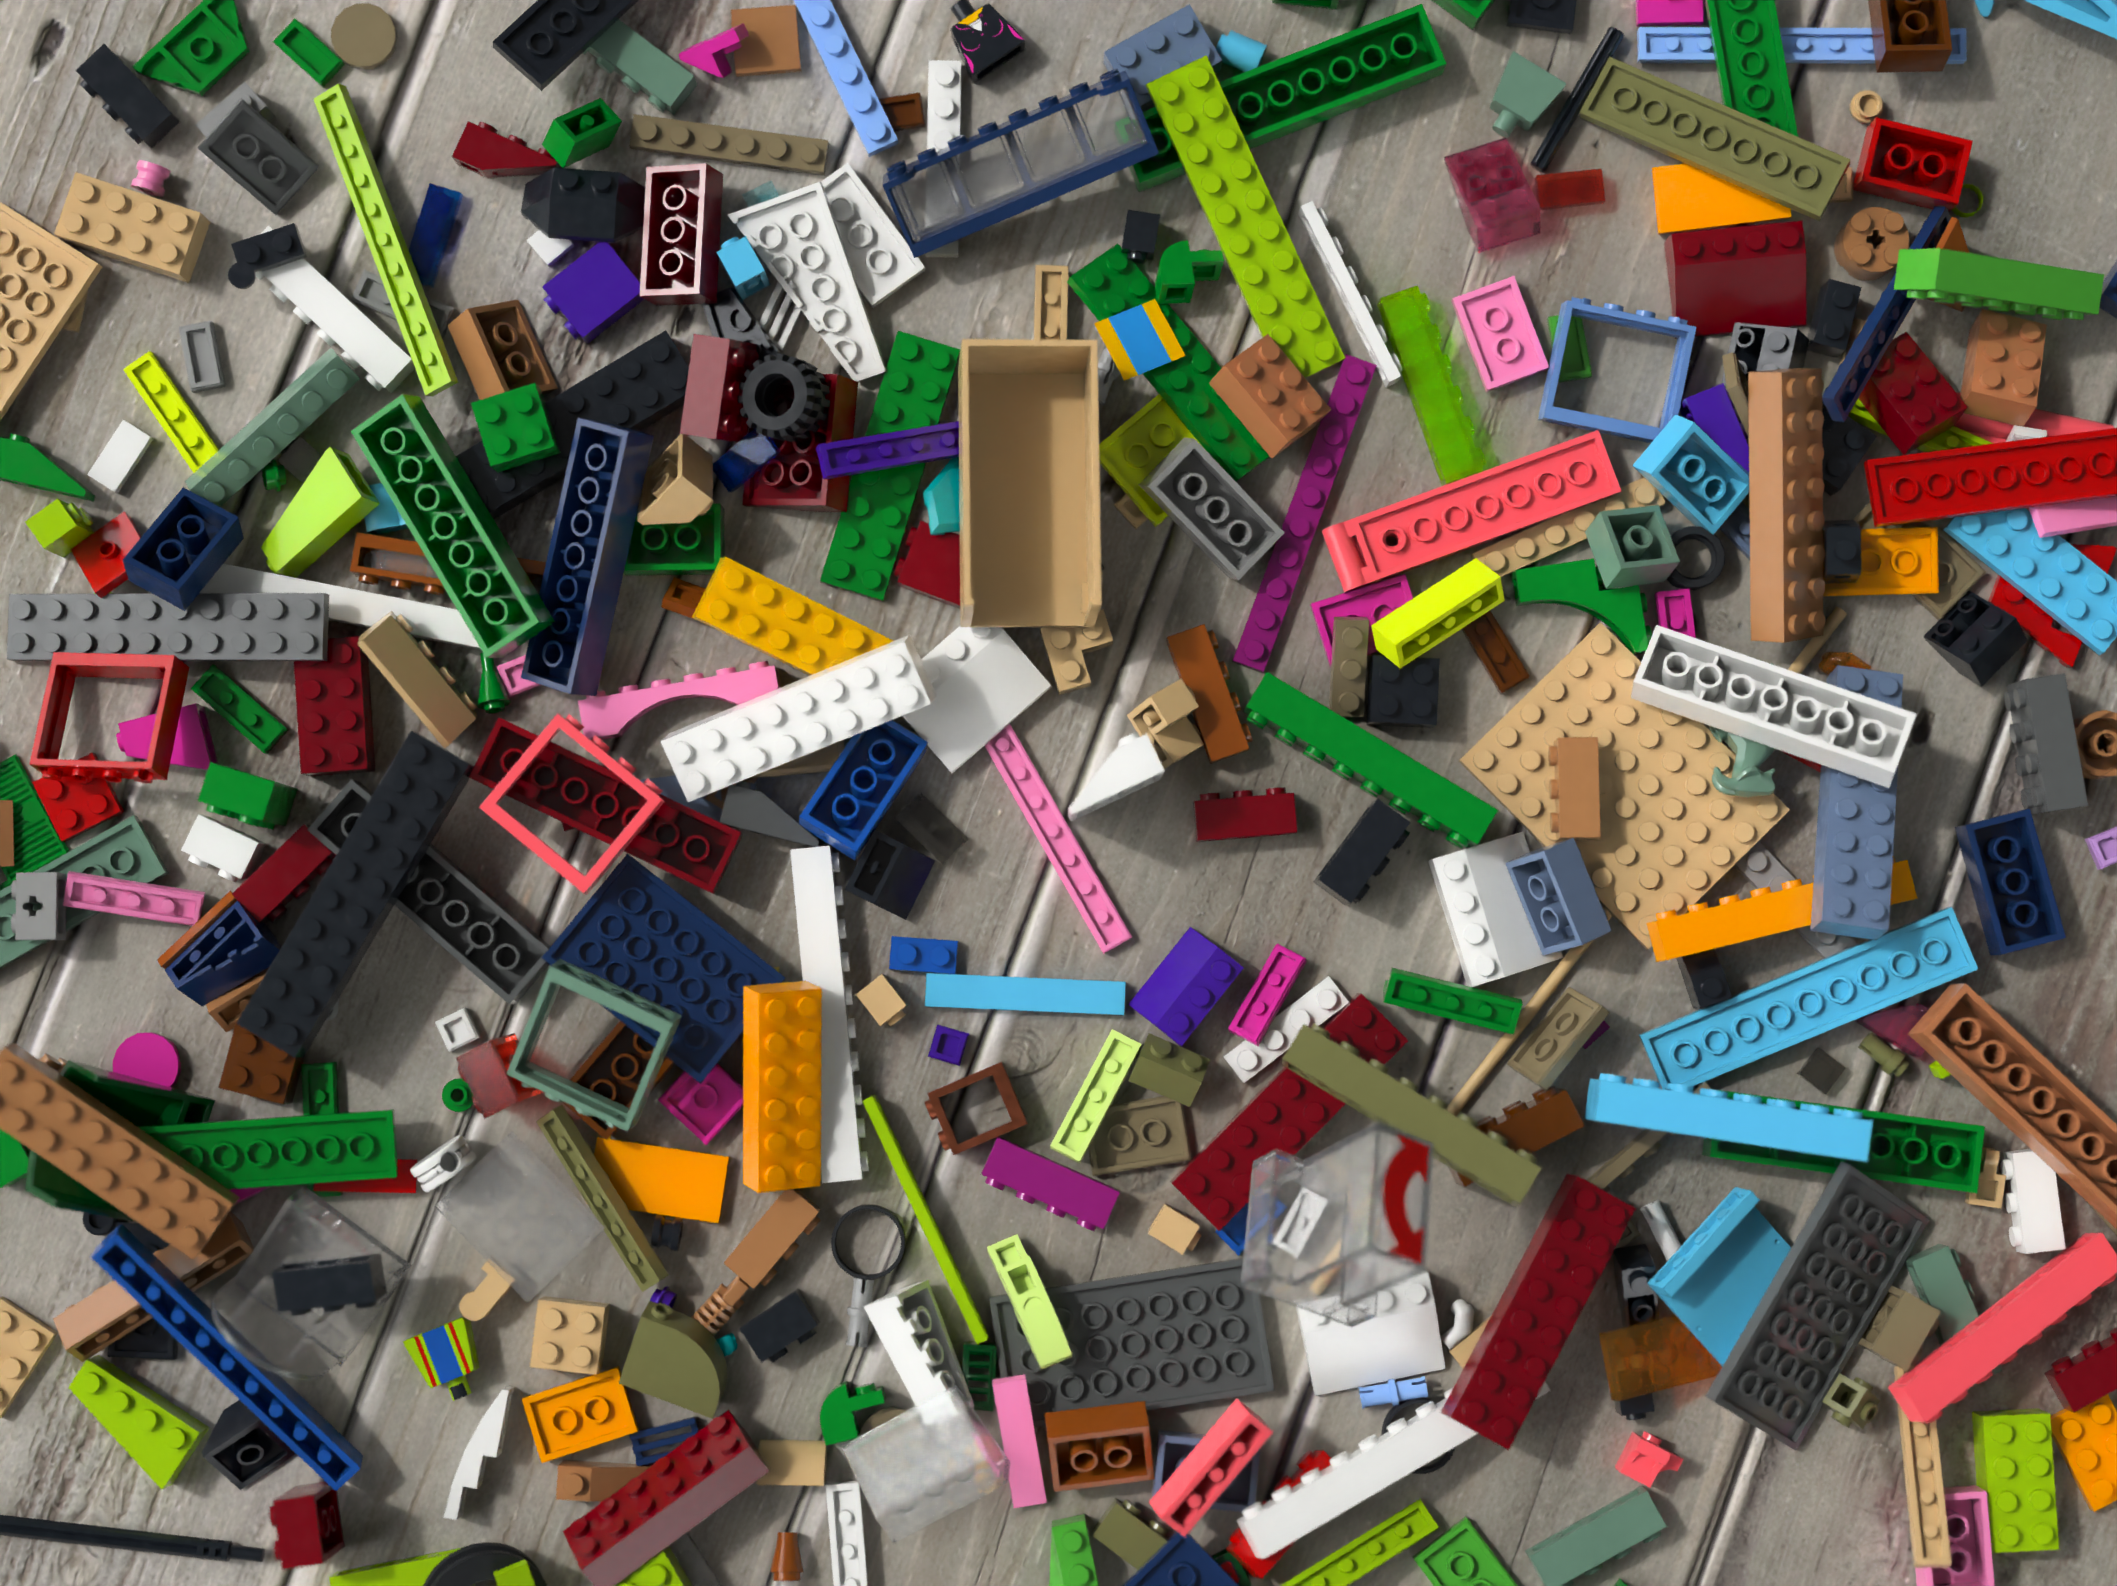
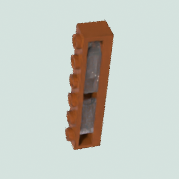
M356 533L350 572L359 577V582L378 585L379 580L391 582V587L397 589L411 590L413 585L424 587L425 593L433 595L444 594L445 588L416 541ZM517 558L539 594L546 562Z

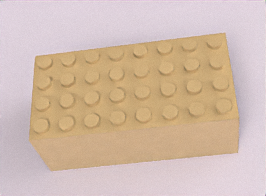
M962 339L958 365L960 627H1094L1102 606L1097 340Z

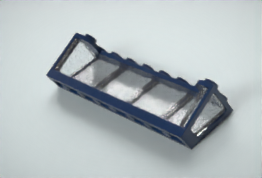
M1118 69L1108 71L1099 76L1100 82L1088 86L1087 82H1083L1070 88V94L1058 99L1057 95L1050 96L1038 103L1040 107L1027 112L1026 108L1020 109L1008 115L1009 121L998 126L996 121L979 127L977 129L979 134L970 138H966L965 134L957 136L947 142L949 147L936 151L935 147L919 153L917 155L918 160L906 165L905 160L887 167L888 172L883 175L882 186L913 257H919L1159 154L1126 70L1119 73Z

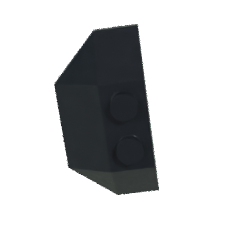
M552 168L525 184L521 214L526 219H529L548 238L615 243L634 234L643 227L645 187L620 172Z

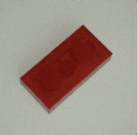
M1602 168L1536 175L1535 177L1538 211L1596 205L1605 202Z

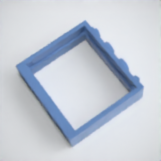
M1572 297L1571 301H1565L1561 304L1538 420L1588 431L1599 430L1603 434L1652 443L1674 415H1679L1696 327L1687 325V320H1682L1680 317L1669 316L1668 321L1656 319V313L1650 311L1636 310L1635 314L1623 312L1624 307L1616 304L1604 303L1603 307L1591 305V300L1587 298ZM1571 316L1677 338L1659 428L1554 406Z

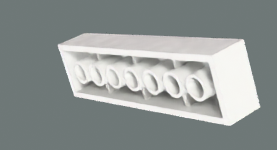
M1659 625L1655 627L1635 676L1631 694L1632 699L1887 788L1891 785L1916 717L1915 713Z
M908 635L671 732L661 741V744L687 802H690L930 705L937 695L913 640Z

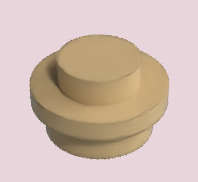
M1870 90L1858 92L1850 102L1851 115L1860 123H1871L1876 117L1879 118L1883 112L1881 97Z

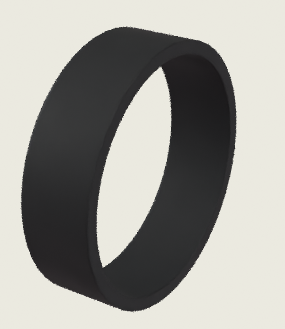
M869 1204L857 1206L846 1212L835 1225L831 1238L832 1253L837 1264L847 1274L863 1280L877 1279L890 1273L900 1262L906 1244L905 1232L899 1219L888 1209ZM870 1209L886 1214L894 1221L900 1232L901 1249L898 1258L888 1269L880 1273L861 1274L853 1271L842 1261L837 1251L836 1237L841 1223L850 1214L860 1210Z
M1418 1398L1399 1402V1405L1392 1407L1386 1415L1382 1425L1381 1436L1387 1433V1426L1399 1410L1411 1404H1426L1433 1400ZM1456 1447L1447 1451L1436 1463L1427 1467H1420L1411 1473L1426 1474L1440 1469L1450 1460Z

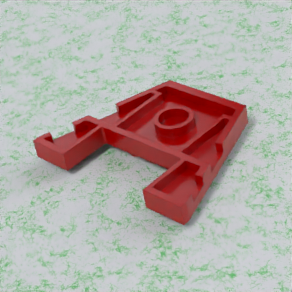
M2071 544L2108 574L2117 547ZM1998 575L1988 602L2016 617L2022 630L2032 637L2043 650L2049 651L2064 667H2073L2082 641L2076 636L2052 628L2053 618Z

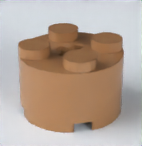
M1870 207L1857 212L1843 225L1835 238L1834 254L1838 264L1849 272L1850 276L1858 280H1876L1889 273L1897 266L1899 249H1908L1909 233L1903 217L1897 212L1882 207Z
M2101 710L2076 718L2073 722L2083 778L2102 779L2116 776L2117 713ZM2099 740H2102L2104 746L2099 750L2097 743H2099Z

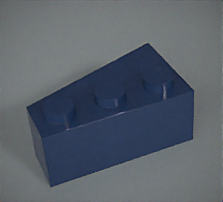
M237 900L165 971L176 989L203 1007L270 967L282 947L266 923H259Z

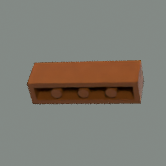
M1205 624L1168 636L1166 643L1179 679L1182 678L1185 685L1191 688L1195 695L1196 703L1199 706L1192 712V715L1200 732L1210 764L1248 751L1250 749L1248 743L1253 741L1247 723L1240 724L1237 712L1241 711V706L1236 693H1229L1225 681L1229 680L1230 676L1225 662H1218L1214 652L1219 646L1213 630L1207 631Z

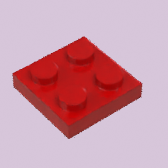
M90 753L78 759L99 761L96 753ZM42 777L32 782L62 842H66L124 813L110 782L102 778H92L91 781L86 782L73 779L72 777H62L61 780H49Z

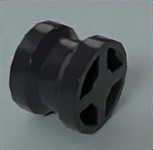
M656 1215L652 1230L651 1247L667 1246L671 1251H679L683 1232V1218L676 1217L674 1220H668L664 1215Z

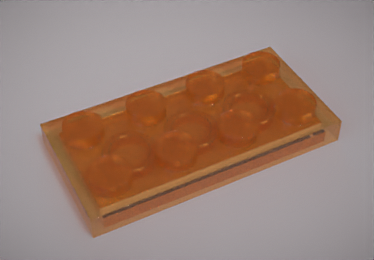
M1676 1315L1599 1333L1612 1401H1621L1716 1377L1722 1368L1718 1361Z

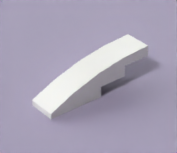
M507 1386L502 1389L476 1428L464 1451L452 1482L443 1518L457 1520L463 1515L468 1487L477 1489L482 1485L487 1456L496 1458L502 1453L514 1387Z

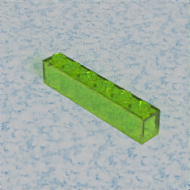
M1417 285L1380 298L1377 306L1392 349L1401 363V374L1441 486L1483 472L1482 466L1486 465L1485 457L1480 447L1475 448L1471 436L1475 434L1474 426L1469 416L1464 417L1460 406L1464 404L1463 395L1458 385L1453 386L1449 374L1453 373L1452 365L1448 355H1442L1438 343L1442 342V338L1437 324H1431L1427 312L1431 311V307L1426 293L1420 294Z

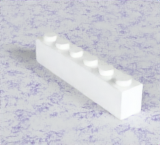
M268 226L262 233L271 231L273 229L270 226ZM304 258L263 272H255L256 278L259 280L265 276L273 283L269 290L283 303L289 298L297 306L293 312L307 325L311 321L315 322L321 328L317 334L332 347L337 343L345 351L340 356L354 369L361 365L368 372L364 378L378 391L384 387L392 393L415 369L411 357Z

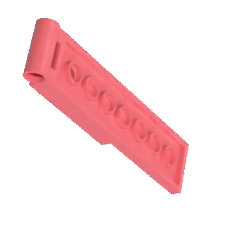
M1596 430L1323 529L1322 534L1343 591L1346 593L1493 541L1500 536L1614 496L1622 491L1600 432ZM1386 537H1394L1397 541L1396 546L1387 545Z

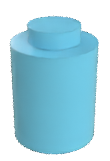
M1231 30L1228 36L1221 35L1216 50L1220 54L1222 63L1247 72L1260 66L1267 45Z

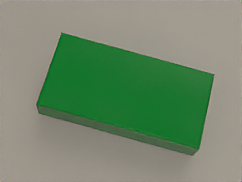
M296 18L273 41L280 50L322 88L345 65L338 56Z

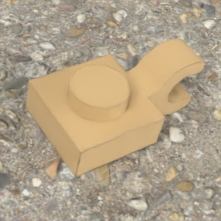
M1983 1147L1978 1192H1966L1965 1203L2002 1209L2006 1175L1996 1173L2000 1151L1994 1148Z

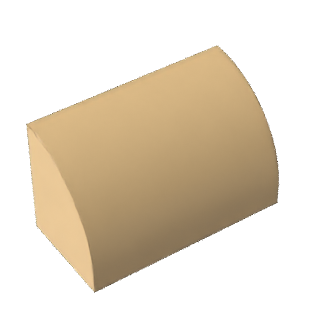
M760 1439L758 1451L769 1472L758 1479L756 1485H825L827 1446H825V1441Z

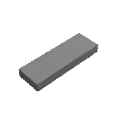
M364 270L351 300L397 320L381 277ZM426 296L443 340L448 330L447 325L451 323L456 310Z

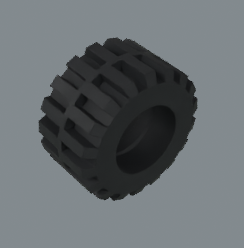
M770 354L764 356L765 362L761 360L755 361L753 363L755 369L753 371L747 369L744 373V376L747 377L746 382H740L739 389L743 390V394L738 396V403L744 405V408L740 409L742 417L748 418L746 424L750 428L756 429V432L761 435L781 441L796 442L798 438L806 439L810 437L809 430L816 432L820 428L817 424L818 421H825L828 415L823 413L824 408L830 407V400L825 399V395L830 393L829 386L822 384L826 380L823 374L816 372L818 368L814 365L785 354H777V356ZM790 380L795 392L794 401L786 413L778 416L774 408V396L777 389L784 382Z

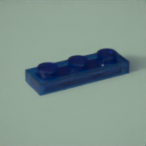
M431 183L429 184L408 250L421 285L434 288L463 195L461 192Z

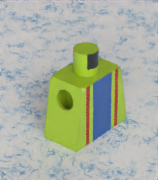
M461 1317L403 1341L408 1353L430 1388L446 1383L453 1401L472 1393L465 1375L479 1368V1360L471 1321Z

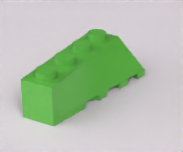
M1085 1514L1052 1521L1049 1586H1099Z

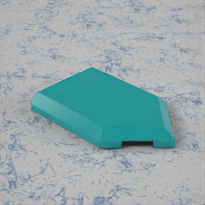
M959 457L952 458L923 492L930 520L929 528L931 535H944L945 532H960Z

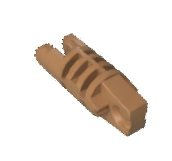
M739 1276L727 1287L722 1283L691 1318L702 1324L714 1336L743 1305L744 1301L741 1299V1296L747 1291L749 1285Z

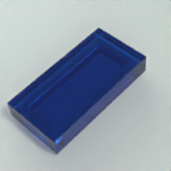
M753 429L713 463V471L728 492H734L781 451L770 437L761 435L756 432V429Z

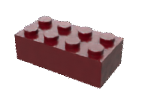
M707 163L646 167L639 296L656 306L717 303L719 267L717 251L720 248L723 174Z
M359 636L328 639L327 661H294L300 770L303 775L310 777L376 772L368 656L358 645Z

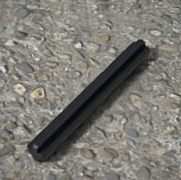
M1614 27L1608 28L1532 159L1531 166L1540 172H1545L1577 119L1608 58L1614 55L1621 43L1624 34Z

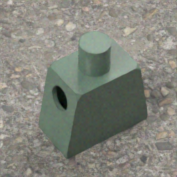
M1513 51L1489 107L1499 114L1492 129L1505 138L1510 136L1516 125L1529 131L1557 100L1567 83Z

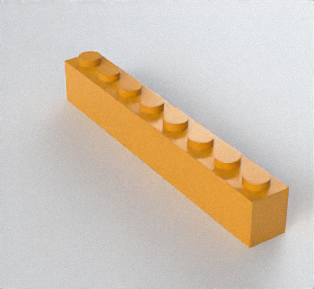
M1893 856L1890 905L1918 899L1908 860L1896 862ZM1801 879L1781 883L1783 890L1772 893L1769 886L1750 891L1751 898L1743 900L1739 899L1738 894L1719 898L1720 905L1708 908L1707 902L1687 906L1689 913L1677 916L1675 909L1656 914L1657 921L1647 923L1656 962L1811 925L1813 883L1802 885Z

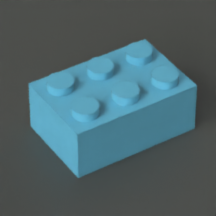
M1676 414L1632 465L1694 526L1703 527L1713 535L1749 493V476L1695 422Z

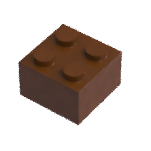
M235 1024L218 1088L279 1104L293 1103L301 1073V1064H303L305 1056L294 1058L240 1025Z

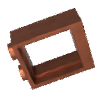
M1002 1062L927 1093L930 1099L925 1101L928 1113L932 1120L938 1118L943 1129L938 1132L941 1144L945 1151L951 1149L953 1155L1028 1124ZM993 1075L1012 1121L958 1143L939 1097Z

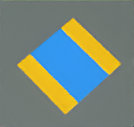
M1156 299L1094 323L1124 381L1186 356Z

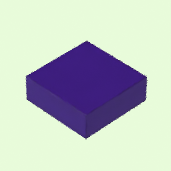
M937 1024L928 1057L960 1066L969 1033Z

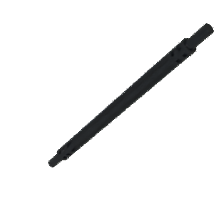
M0 1515V1535L226 1562H229L230 1559L263 1562L265 1555L264 1548L233 1545L232 1541Z

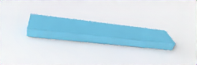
M926 973L925 1006L1124 1015L1126 982Z

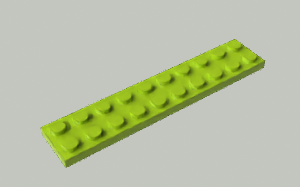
M1207 55L1147 83L1145 86L1261 337L1263 338L1269 334L1305 378L1345 359Z

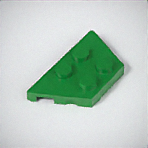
M203 0L132 67L140 75L203 96L250 52L235 1Z

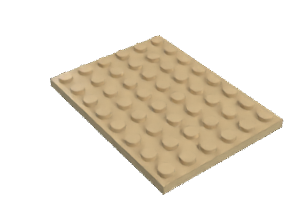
M1600 622L1480 739L1459 762L1546 847L1565 841H1556V833H1551L1550 814L1556 813L1555 799H1550L1549 781L1550 779H1555V766H1549V746H1554V741L1557 738L1598 737L1601 837L1597 840H1575L1581 851L1583 862L1590 879L1594 883L1600 903L1648 950L1652 947L1647 923L1657 921L1656 914L1674 909L1677 916L1685 914L1688 911L1687 906L1694 905L1790 809L1774 793L1768 796L1740 797L1719 792L1712 783L1713 768L1717 766L1723 775L1731 778L1736 755L1722 742H1718L1703 723L1632 699L1633 681L1641 661Z

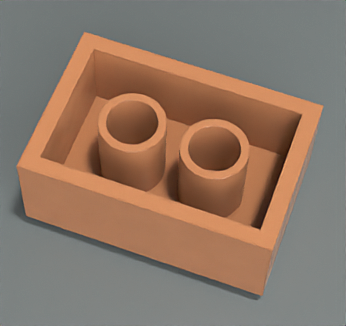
M1985 309L1981 310L1970 328L1960 394V398L1968 407L1964 412L1965 414L2011 425H2025L2037 407L2047 324Z
M1269 334L1226 363L1209 382L1211 387L1272 459L1312 430L1331 411V408Z

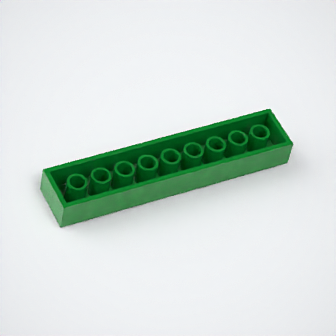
M1419 4L1219 83L1248 147L1252 149L1443 74L1446 61L1422 4ZM1156 107L1143 111L1159 154L1129 166L1138 192L1186 174ZM1135 115L1115 123V134L1120 145L1142 135Z

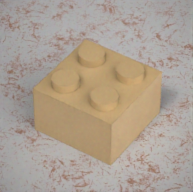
M548 1296L538 1299L530 1367L593 1375L599 1374L603 1368L610 1304Z

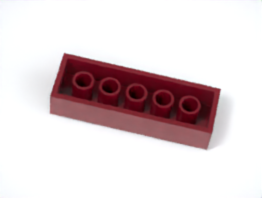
M727 1410L719 1417L714 1418L692 1437L684 1440L681 1445L669 1454L658 1459L654 1465L639 1476L631 1479L609 1498L602 1500L590 1512L575 1520L563 1533L580 1570L594 1586H615L767 1474L769 1469L747 1431L730 1410Z

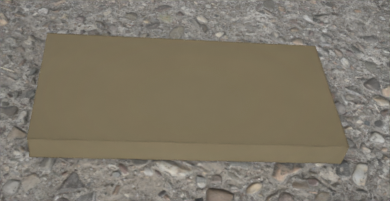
M1870 502L1852 519L1860 525L1861 529L1938 527L1939 593L1911 594L1937 620H1940L1986 573L1933 520L1875 527Z

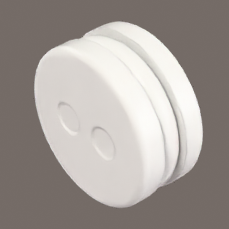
M462 1135L450 1139L410 1169L414 1178L417 1177L418 1182L422 1183L420 1186L424 1192H429L442 1185L476 1159V1154L465 1144L467 1141Z

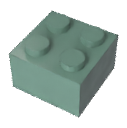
M1659 505L1600 511L1585 531L1606 589L1665 582L1680 563Z

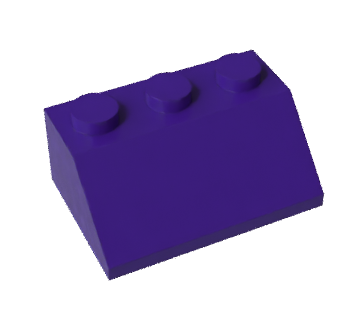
M1189 927L1128 1005L1175 1043L1182 1046L1244 968L1215 944Z

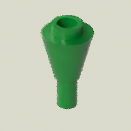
M482 652L480 653L483 673L481 674L478 708L485 709V712L488 714L500 713L505 710V706L509 705L511 701L496 671L494 658H486Z

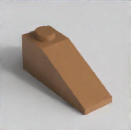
M563 1460L558 1465L556 1500L602 1501L609 1498L631 1479L639 1476L652 1465L637 1466L636 1464Z

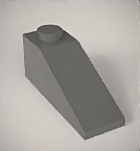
M740 781L736 783V786H728L720 823L810 847L818 846L819 840L764 793L755 791L756 784Z

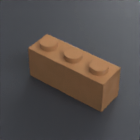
M1598 737L1557 738L1554 741V746H1549L1548 750L1549 766H1555V779H1550L1549 796L1550 799H1555L1556 813L1550 814L1551 833H1556V841L1574 838V840H1597L1601 837Z
M798 1189L784 1190L724 1261V1264L753 1289L759 1283L765 1287L778 1272L773 1267L782 1257L787 1261L799 1247L795 1240L800 1234L805 1232L809 1235L821 1221L816 1216L821 1209Z

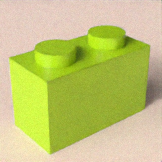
M56 499L25 521L45 550L63 558L71 553L70 549L94 533L90 527L94 522L89 514L82 507L78 509L72 502L68 504L60 499Z

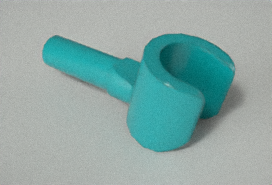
M733 1333L716 1339L724 1357L730 1355L738 1348Z

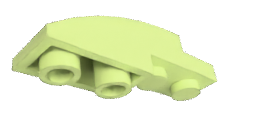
M1018 1234L988 1246L989 1257L1014 1307L1015 1315L1041 1370L1072 1357V1352L1047 1292Z

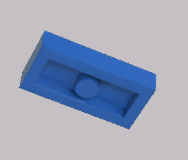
M891 936L889 969L956 974L958 941Z

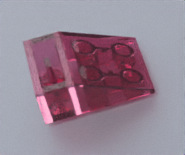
M1507 138L1444 157L1467 230L1478 253L1541 233L1540 207Z

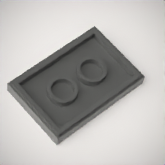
M242 98L198 146L202 153L275 215L281 211L319 168L315 161Z

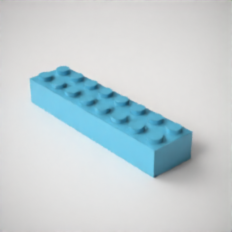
M1600 1073L1599 1080L1590 1079L1584 1119L1868 1161L1873 1121L1862 1119L1863 1112L1834 1109L1833 1115L1828 1114L1829 1107L1801 1104L1800 1110L1795 1109V1102L1767 1098V1104L1764 1105L1761 1104V1097L1734 1093L1733 1100L1727 1099L1728 1092L1700 1088V1095L1693 1094L1694 1087L1667 1083L1665 1090L1659 1089L1660 1082L1633 1078V1085L1625 1084L1626 1077Z

